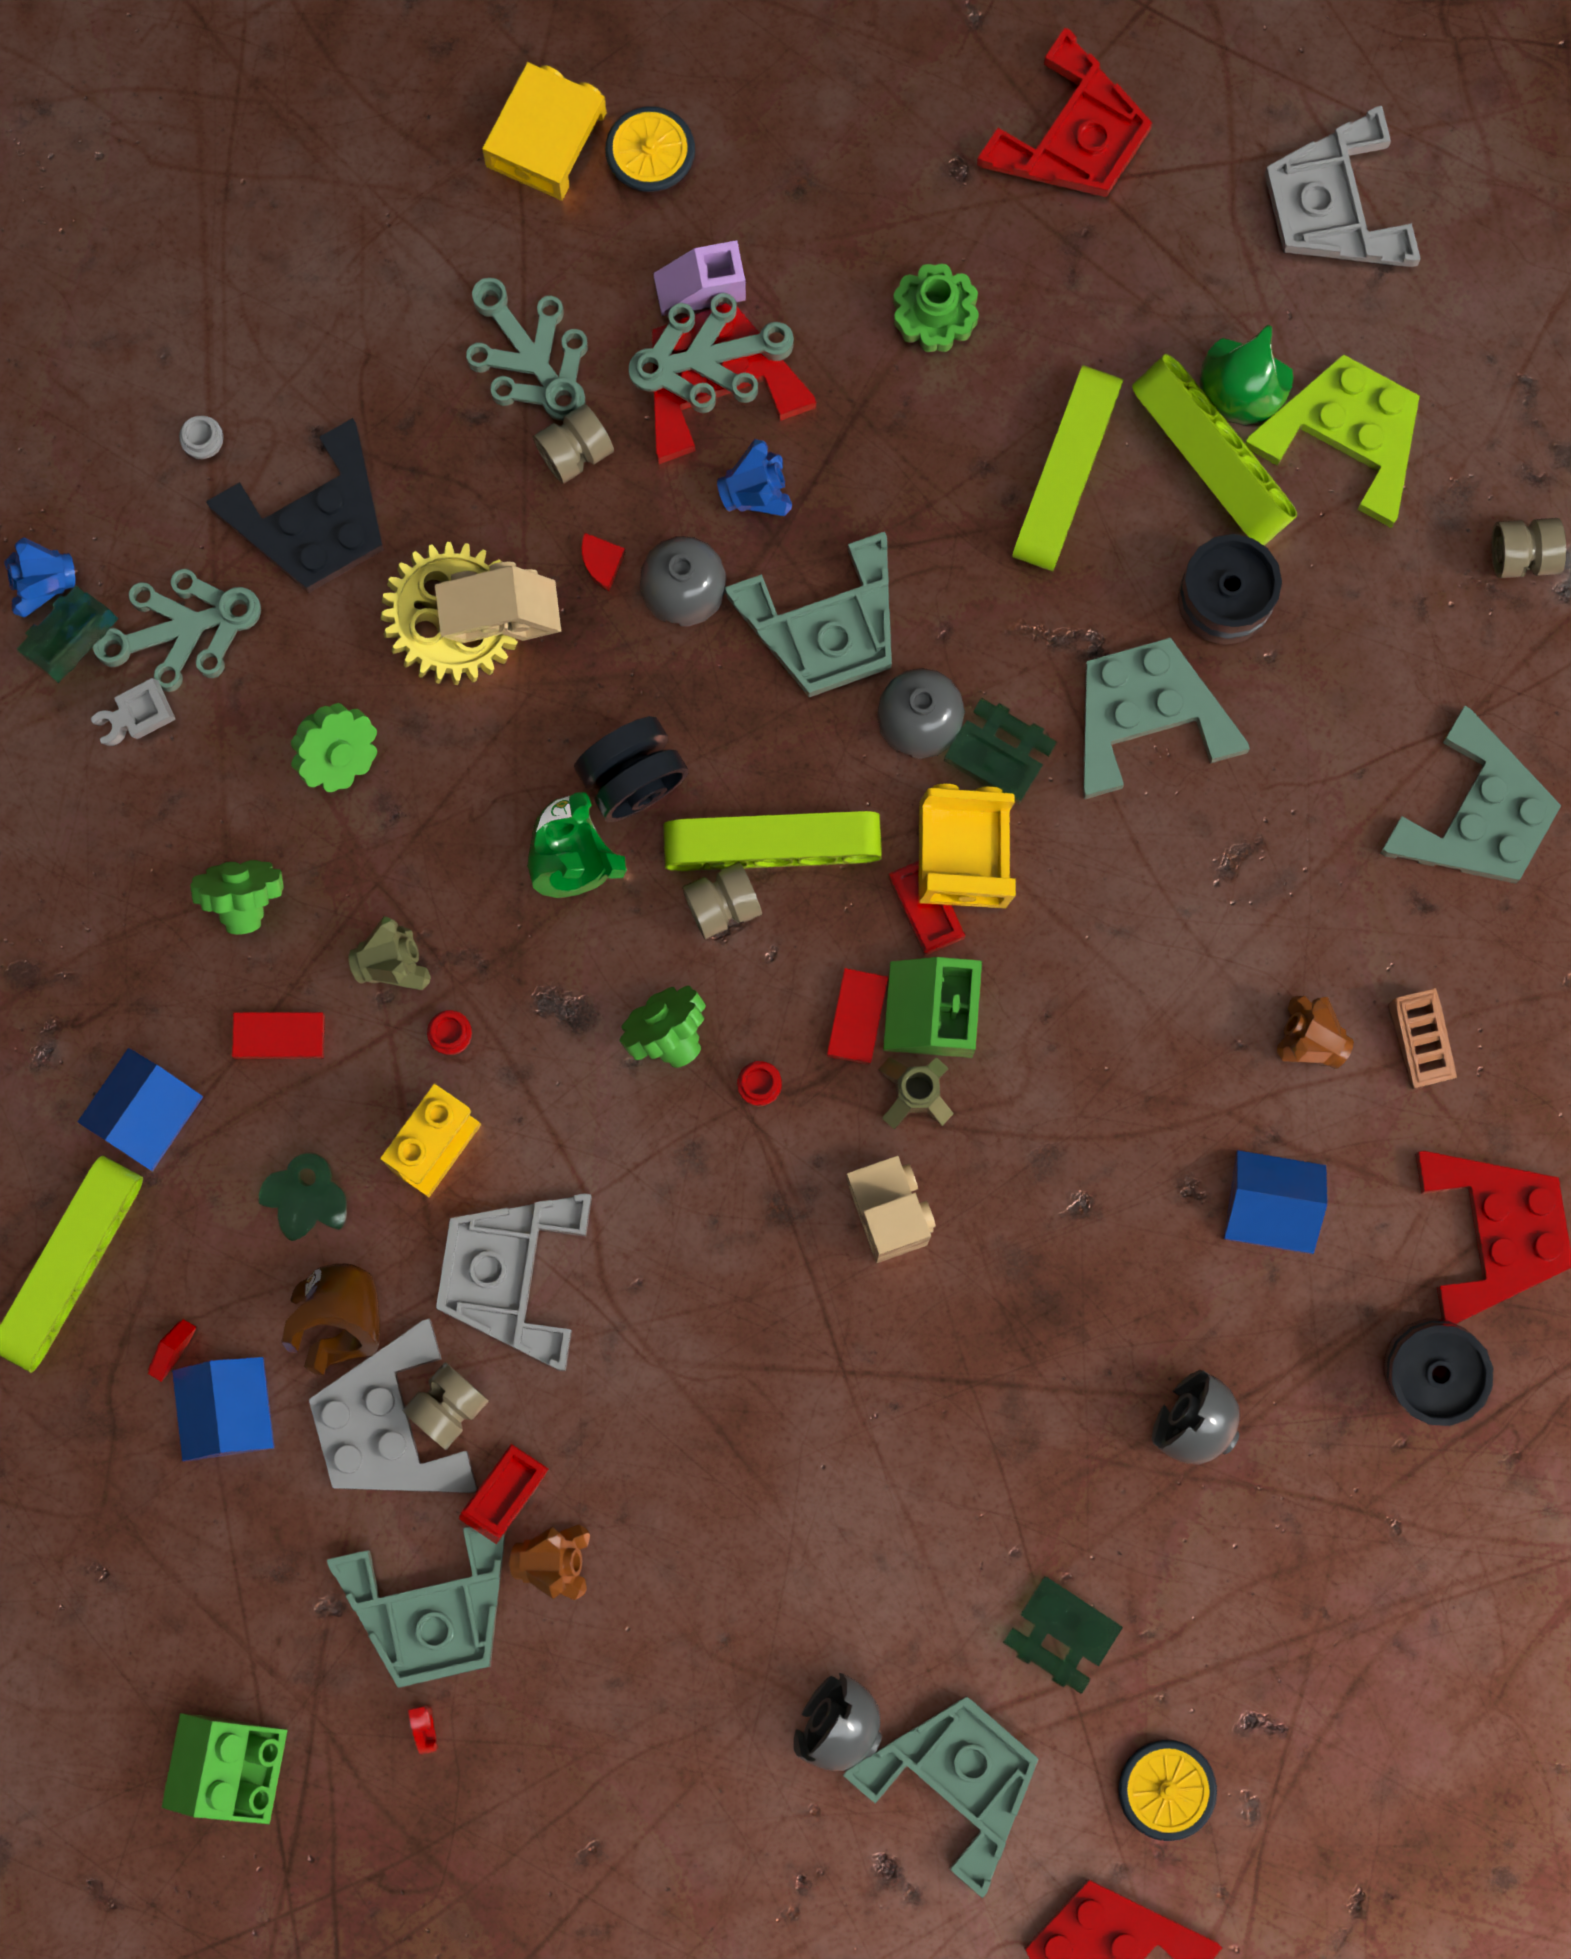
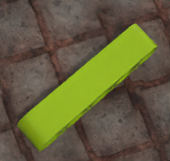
M1164 354L1132 384L1138 399L1248 537L1255 539L1265 546L1297 517L1296 509L1288 497L1175 358Z
M1082 365L1012 554L1013 558L1052 572L1054 571L1124 379Z
M870 811L677 819L663 824L665 868L671 871L721 870L738 862L741 863L743 868L858 864L875 862L882 859L880 815Z
M104 1155L95 1161L0 1325V1357L29 1373L33 1372L40 1365L140 1191L143 1183L141 1175Z

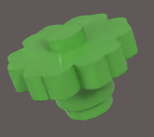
M925 264L920 268L918 277L914 275L904 276L900 286L895 290L893 304L897 310L894 315V325L901 331L905 341L915 342L919 340L924 351H949L952 348L954 339L958 341L967 340L971 335L972 329L977 325L979 312L975 305L978 291L971 284L966 274L961 273L952 276V271L946 264H937L935 266Z
M341 703L333 704L330 707H320L316 713L307 716L298 726L297 734L291 740V747L297 752L292 759L291 765L298 772L299 777L310 787L320 785L327 792L346 789L352 785L355 775H363L369 771L372 761L378 752L377 748L371 743L377 735V729L359 709L349 711Z
M249 860L241 864L226 862L206 869V874L197 875L192 878L190 888L193 903L201 904L203 911L219 913L220 922L225 925L228 933L247 934L261 927V919L264 916L263 906L269 903L268 899L281 896L284 885L281 870L274 869L272 863Z
M687 985L679 990H676L675 987H669L662 992L652 995L647 1000L645 1006L638 1007L631 1012L628 1019L621 1026L625 1033H623L619 1041L635 1060H640L648 1055L651 1059L660 1057L663 1062L670 1063L674 1068L685 1066L693 1061L701 1051V1045L698 1042L699 1035L696 1030L704 1021V1016L701 1012L705 1009L706 1004L698 992L692 989L691 986Z

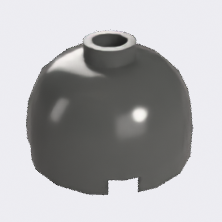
M675 536L661 541L649 551L641 567L640 591L646 607L657 619L664 622L667 620L671 623H679V626H692L706 621L718 611L725 594L726 572L721 558L709 544L695 537Z
M918 668L904 671L889 682L880 696L877 721L880 734L891 748L897 752L899 750L904 754L912 755L913 758L924 759L938 756L952 747L962 730L965 709L961 693L951 679L936 670Z
M1198 1370L1189 1374L1173 1390L1180 1397L1171 1412H1169L1165 1404L1162 1406L1152 1432L1153 1444L1158 1446L1157 1448L1163 1453L1180 1462L1196 1465L1214 1460L1221 1454H1228L1237 1444L1240 1435L1239 1431H1237L1240 1421V1409L1232 1391L1215 1376L1208 1374L1204 1370Z
M839 1673V1680L833 1676L828 1677L815 1690L801 1714L804 1717H810L804 1733L796 1729L794 1735L793 1750L797 1757L824 1770L845 1771L860 1763L865 1757H871L881 1742L879 1706L868 1689L843 1673Z

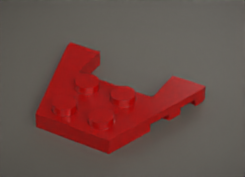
M1065 27L1045 56L1044 65L1079 85L1037 149L997 128L978 156L977 165L984 169L1107 197L1150 132L1152 122L1118 83L1116 85L1113 84L1100 69V63L1091 53L1087 54L1076 42L1077 37L1071 30Z
M727 303L716 307V310L723 314L728 313L732 309ZM737 307L735 318L725 324L713 345L760 334V332ZM711 309L695 314L694 327L689 332L682 333L671 355L686 352L711 314ZM690 317L680 319L676 322L680 324L686 323L690 319ZM668 324L652 329L653 348ZM762 353L718 363L736 374H752L758 383L765 382L780 421L816 408L815 397L784 360L772 361L767 359ZM653 363L654 373L658 370V366ZM693 370L675 373L694 386L699 383L711 385L715 390L716 398L732 393ZM747 382L741 383L738 385L737 389L740 390L746 388L748 386H751V384ZM665 388L654 391L656 456L658 463L662 464L695 452V444L681 411L692 407L691 404ZM699 393L695 397L698 403H704L711 399L707 393Z
M1420 1151L1415 1154L1421 1194L1468 1189L1483 1277L1482 1281L1436 1287L1441 1319H1447L1457 1324L1571 1268V1247L1559 1177L1429 1151Z
M1087 1879L1024 1947L1029 1959H1145L1157 1945L1173 1959H1214L1223 1948L1216 1941L1090 1879Z

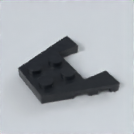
M353 418L319 437L323 447L341 475L268 517L261 518L240 482L206 501L214 515L225 521L238 535L255 546L269 561L308 593L384 550L359 431Z

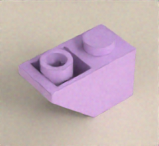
M737 240L694 248L653 273L662 316L669 315L670 309L678 303L688 304L693 310L711 307L712 299L720 293L730 294L736 302L746 301L745 276Z

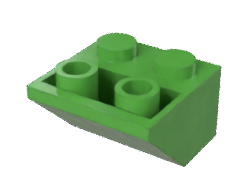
M931 957L890 962L883 1051L973 1058L976 1050L982 961Z
M180 1713L161 1808L196 1818L270 1824L288 1730L218 1717Z

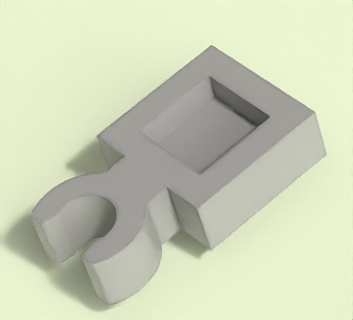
M154 678L114 697L119 708L114 712L102 710L95 713L91 718L92 723L98 726L104 725L109 721L111 722V732L100 738L101 743L107 746L119 744L124 739L126 731H129L131 737L139 739L176 720L159 681Z

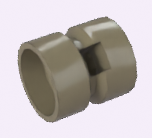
M582 404L563 416L562 426L552 423L532 436L546 465L561 484L566 483L583 472V463L586 461L595 464L614 452V447L607 432L586 404Z
M1560 518L1533 519L1529 526H1526L1522 520L1496 522L1493 527L1491 541L1492 562L1496 576L1498 578L1524 577L1527 570H1531L1535 576L1561 574L1566 561V538Z
M740 862L721 869V872L717 873L716 882L714 883L703 877L682 886L688 906L705 940L728 930L729 919L731 918L737 923H745L762 915L757 896Z
M445 1362L429 1379L430 1390L428 1392L419 1391L402 1411L434 1441L447 1450L463 1432L461 1422L464 1419L473 1420L489 1400Z

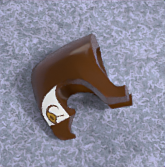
M331 1264L317 1268L309 1278L297 1284L290 1301L294 1304L300 1301L304 1303L285 1321L281 1342L288 1352L298 1353L303 1332L306 1329L320 1324L343 1328L342 1333L334 1338L321 1339L310 1346L304 1365L306 1369L316 1375H324L326 1368L331 1364L376 1354L379 1347L380 1313L376 1285L369 1272L352 1264Z

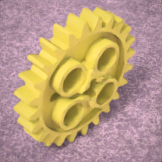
M451 542L446 543L443 554H439L431 544L428 546L426 559L416 551L412 553L411 561L413 568L402 562L398 565L397 571L403 579L397 577L389 578L387 585L396 593H383L382 603L392 608L382 611L380 617L382 621L393 623L385 629L384 637L398 638L392 647V653L396 654L403 651L408 653L404 661V667H409L416 661L421 664L419 677L422 678L431 669L435 671L436 683L440 684L444 674L448 673L451 674L454 685H458L461 674L466 672L472 682H476L478 668H481L489 676L493 673L494 665L492 659L505 664L508 656L502 647L510 650L516 648L518 643L516 639L503 634L480 639L481 644L474 648H469L461 642L441 637L436 596L429 594L424 588L426 581L438 580L442 583L451 581V575L458 572L473 571L479 574L490 571L489 566L484 563L486 550L483 549L474 558L470 556V547L467 543L463 546L460 554L454 553ZM496 560V561H494L492 564L498 563V562H501V561H500V560ZM419 602L428 608L420 610L415 608L414 604ZM421 621H429L436 626L438 634L432 638L422 637L417 633L415 625Z

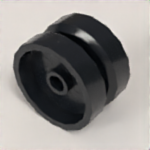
M1237 534L1214 537L1199 546L1188 562L1186 571L1181 579L1177 597L1181 616L1191 631L1206 641L1223 645L1246 641L1260 632L1279 600L1282 586L1279 564L1270 550L1253 538Z
M648 716L621 726L589 747L574 764V769L585 788L599 789L594 801L606 822L626 819L648 808L672 792L689 774L688 768L677 750H663L668 742V735L657 717Z
M1425 1318L1408 1324L1393 1337L1385 1354L1384 1376L1390 1393L1412 1417L1429 1425L1452 1426L1469 1420L1484 1407L1493 1389L1494 1368L1487 1349L1468 1330L1447 1319ZM1439 1365H1442L1446 1370L1442 1378L1436 1375L1432 1376L1433 1369Z

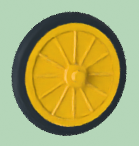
M640 107L625 113L613 124L606 139L605 154L612 173L619 181L635 190L655 192L674 186L686 176L693 164L695 141L689 126L674 112L661 107Z
M1159 1740L1142 1746L1131 1755L1120 1775L1119 1799L1124 1814L1138 1831L1153 1839L1176 1841L1187 1838L1198 1832L1207 1823L1214 1811L1217 1800V1784L1214 1772L1208 1761L1199 1751L1183 1742Z

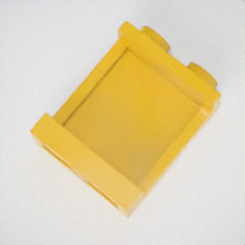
M527 62L482 148L486 167L562 201L570 187L568 175L596 121H603L606 115L605 96L588 83L580 82L576 84L563 78L560 72L550 66L542 65L538 67Z
M937 784L926 790L919 802V903L1007 908L1016 896V879L1010 878V809L1015 804L1014 794L1002 793V789L997 787H981L976 789V791L959 790V787L954 784Z
M434 1083L380 1159L392 1173L429 1198L480 1128L481 1123L470 1116L471 1110L468 1106Z

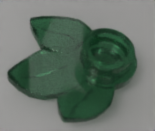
M303 1153L296 1156L289 1163L286 1170L270 1174L260 1188L259 1204L265 1207L278 1208L279 1227L290 1241H295L306 1235L315 1226L317 1220L339 1230L343 1227L347 1216L345 1192L331 1181L332 1171L329 1163L316 1153ZM308 1168L314 1171L316 1175L314 1183L307 1184L301 1179L302 1169Z

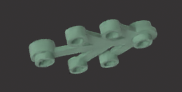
M484 278L478 281L472 291L476 310L484 316L493 317L518 353L490 349L484 343H474L466 352L469 367L479 373L485 372L492 367L534 374L542 386L517 384L510 377H497L493 380L490 387L493 400L501 406H508L514 401L543 405L550 417L563 421V416L585 404L583 388L576 382L580 358L588 350L585 333L579 329H570L563 334L561 342L565 354L558 377L549 365L556 324L562 320L564 315L562 302L555 296H545L538 302L539 322L535 343H533L508 309V297L503 283L495 278ZM488 296H495L499 299L493 306H487L483 303L484 299ZM552 305L557 307L558 311L553 316H547L543 313V309ZM571 339H579L583 342L578 349H571L567 346ZM482 352L487 355V359L482 363H476L472 360L473 355ZM501 386H509L512 389L511 393L507 396H499L496 391ZM562 395L569 396L572 399L571 403L567 406L558 405L556 400Z
M720 293L712 299L711 314L686 352L671 355L682 333L689 332L695 324V314L691 306L685 303H678L670 309L669 324L654 348L642 349L632 357L629 363V376L633 384L639 389L651 392L665 388L688 401L692 408L699 413H707L714 408L716 404L714 388L707 383H699L694 386L675 373L693 370L732 392L737 401L748 403L753 401L758 394L757 379L749 373L736 374L718 363L762 353L767 359L772 361L783 360L793 350V333L786 324L771 322L762 328L760 334L713 345L725 324L731 322L737 313V304L734 297L727 293ZM721 303H727L732 309L728 313L723 314L719 313L716 307ZM679 313H684L690 319L686 323L680 324L674 320V317ZM777 332L781 333L784 339L780 343H773L768 337L772 333ZM647 363H654L658 366V370L652 374L645 373L642 368ZM747 382L752 385L753 389L749 393H741L737 389L738 385ZM699 393H707L711 399L707 403L701 404L695 400V397Z
M180 569L171 578V586L174 592L184 599L195 596L213 606L212 608L196 612L155 592L148 583H137L129 591V599L132 605L138 611L147 612L152 610L172 621L128 635H124L118 629H104L95 636L93 651L101 663L109 667H117L128 660L130 653L177 639L165 662L158 665L154 671V679L159 681L162 690L172 692L181 686L183 681L181 670L203 630L219 625L208 649L201 651L196 658V666L200 673L207 678H216L224 670L223 656L237 631L251 628L260 617L261 605L259 599L251 590L243 587H234L224 592L197 579L192 571ZM190 578L193 581L190 588L186 590L178 588V583L181 579ZM148 591L151 593L150 599L147 602L138 603L136 601V597L140 592ZM238 604L247 606V611L242 616L232 615L233 608ZM113 644H119L121 646L120 653L113 657L108 656V647ZM214 657L218 660L215 668L211 670L203 668V663L207 658ZM166 671H174L176 674L175 679L170 683L161 682V676Z

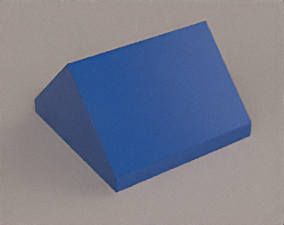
M128 1048L77 1122L153 1172L203 1096L154 1062Z
M1237 1150L1223 1240L1313 1255L1328 1205L1326 1165Z
M263 1357L212 1360L172 1370L183 1462L275 1448Z

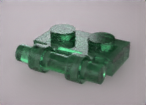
M75 586L65 597L60 595L52 604L54 609L38 626L33 624L25 632L27 638L16 648L24 658L31 661L57 683L76 667L82 657L97 641L106 635L107 631L118 620L109 608L87 592L82 591L78 586Z
M981 698L973 713L987 721L983 728H980L967 720L946 753L944 761L987 787H997L1002 789V793L1014 794L1015 803L1020 805L1043 766L1042 763L1029 756L1033 749H1036L1049 757L1057 741L1043 734L1045 729L1037 724L1032 723L1030 726L1009 714L1011 709L1001 703L995 706ZM999 729L1021 740L1017 749L995 737Z
M1043 1576L1019 1614L1035 1626L1028 1637L1012 1627L1003 1643L1018 1652L1016 1657L1027 1665L1033 1662L1051 1674V1680L1062 1688L1068 1685L1082 1694L1091 1678L1076 1669L1080 1660L1084 1657L1099 1667L1123 1627L1048 1577ZM1047 1634L1070 1648L1063 1660L1041 1646Z

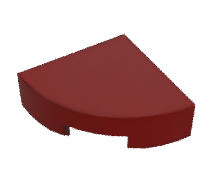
M585 533L582 541V557L585 568L598 586L606 591H610L626 554L625 548Z
M184 1319L179 1321L159 1341L149 1365L148 1374L162 1382L183 1354L197 1327Z
M427 1705L409 1709L411 1728L419 1754L437 1752L439 1748L432 1708Z

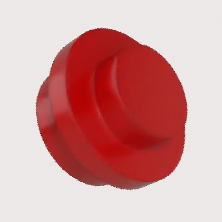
M446 1010L436 1014L431 1019L427 1028V1038L430 1045L437 1052L443 1055H456L464 1051L470 1044L472 1027L468 1019L460 1012Z
M755 1061L749 1063L741 1070L737 1079V1088L740 1096L747 1103L753 1106H766L774 1102L779 1096L782 1089V1079L779 1071L772 1064L764 1061Z

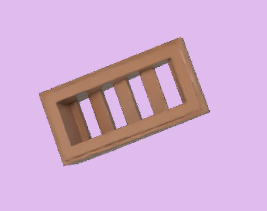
M1436 988L1393 999L1388 1006L1412 1089L1456 1079L1457 1074ZM1425 1007L1427 1014L1408 1019L1407 1011ZM1430 1024L1432 1032L1412 1037V1028ZM1435 1042L1437 1050L1416 1055V1046ZM1440 1059L1441 1068L1420 1073L1418 1064Z

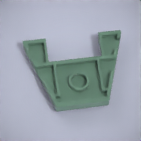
M885 531L848 544V552L861 587L782 615H777L762 574L725 587L727 599L808 697L891 669L887 536Z
M1171 638L1086 662L1085 737L1083 748L1084 800L1123 788L1124 783L1113 752V744L1195 721L1197 722L1210 764L1246 754L1250 750L1247 740Z
M1464 706L1443 744L1481 764L1482 768L1442 838L1402 816L1380 854L1394 859L1401 857L1415 860L1419 864L1433 867L1435 865L1461 870L1460 872L1516 884L1529 865L1561 805L1470 708Z
M463 1528L472 1570L471 1577L381 1598L378 1593L370 1550L327 1560L329 1569L338 1580L348 1602L365 1627L371 1642L398 1688L491 1666L505 1534L496 1545L473 1528Z
M965 1696L879 1749L871 1757H866L857 1765L847 1769L843 1776L872 1802L876 1803L905 1767H909L980 1829V1832L949 1869L983 1898L990 1887L991 1879L1002 1856L1006 1840L1022 1804L1038 1758L970 1698Z

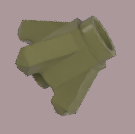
M383 916L368 938L360 942L358 948L351 949L348 958L351 972L354 978L361 984L365 982L373 984L382 982L423 990L430 983L431 976L428 969L416 965V962L419 960V952L413 940V932L409 928L398 926V923L391 918Z
M889 1057L878 1070L896 1085L897 1100L882 1119L895 1130L909 1113L927 1112L935 1121L943 1126L954 1114L940 1097L939 1079L949 1068L937 1057L928 1066L906 1067Z

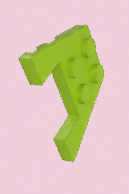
M1343 355L1248 437L1245 445L1251 452L1278 466L1296 433L1301 429L1376 470L1378 474L1357 510L1392 528L1398 518L1420 396Z

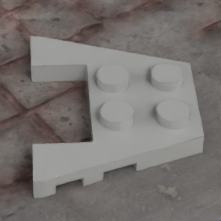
M1382 106L1369 110L1366 116L1353 123L1347 122L1336 128L1333 134L1316 143L1313 141L1267 166L1265 178L1283 252L1406 267L1418 266L1421 258L1412 224L1375 231L1367 230L1349 158L1350 155L1387 149L1389 147L1391 139Z
M579 1194L564 1199L547 1200L509 1209L503 1208L450 1218L436 1309L559 1371H566L572 1330L525 1323L539 1231L586 1237L592 1195Z
M430 1319L421 1321L309 1399L332 1488L474 1493L478 1490L468 1451L421 1464L409 1418L402 1411L405 1408L396 1374L442 1359Z

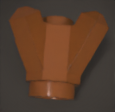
M1306 996L1293 997L1289 1001L1288 1011L1292 1016L1284 1028V1035L1286 1037L1277 1045V1053L1282 1061L1316 1063L1320 1066H1330L1333 1069L1341 1067L1350 1056L1354 1041L1346 1035V1030L1340 1026L1329 998H1317L1311 1003Z
M579 1524L560 1532L551 1527L532 1540H525L524 1543H515L510 1554L512 1577L515 1580H522L523 1583L532 1584L552 1599L556 1598L559 1594L572 1600L580 1598L587 1590L585 1578L579 1576L582 1568L580 1550L588 1547L589 1531Z

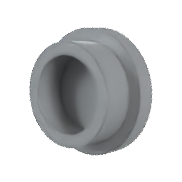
M195 416L187 420L181 427L179 441L183 450L189 456L196 459H206L212 457L220 450L223 444V432L220 425L214 419L208 416Z

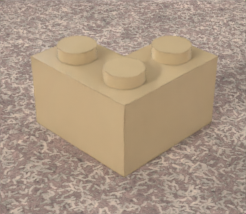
M498 562L489 566L490 571L479 574L473 571L458 572L451 575V581L435 584L441 637L466 643L503 634L524 641L561 632L555 580L538 575L537 570L518 568L514 562Z
M895 1156L847 1173L846 1181L876 1263L928 1245L931 1238L930 1233L934 1232L933 1228L936 1225L928 1202L919 1203L916 1193L912 1194V1191L918 1190V1186L910 1164L902 1166L899 1156Z

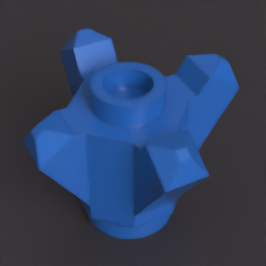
M754 439L733 469L727 470L726 476L717 480L721 500L728 511L735 509L741 512L752 510L785 516L792 508V502L788 494H783L780 490L785 487V479L781 470L783 469V458L779 454L768 452V445L763 440Z
M23 537L15 544L16 552H13L4 561L10 589L17 590V596L12 599V611L15 615L25 618L56 594H63L65 589L75 587V569L70 553L60 554L58 550L51 551Z

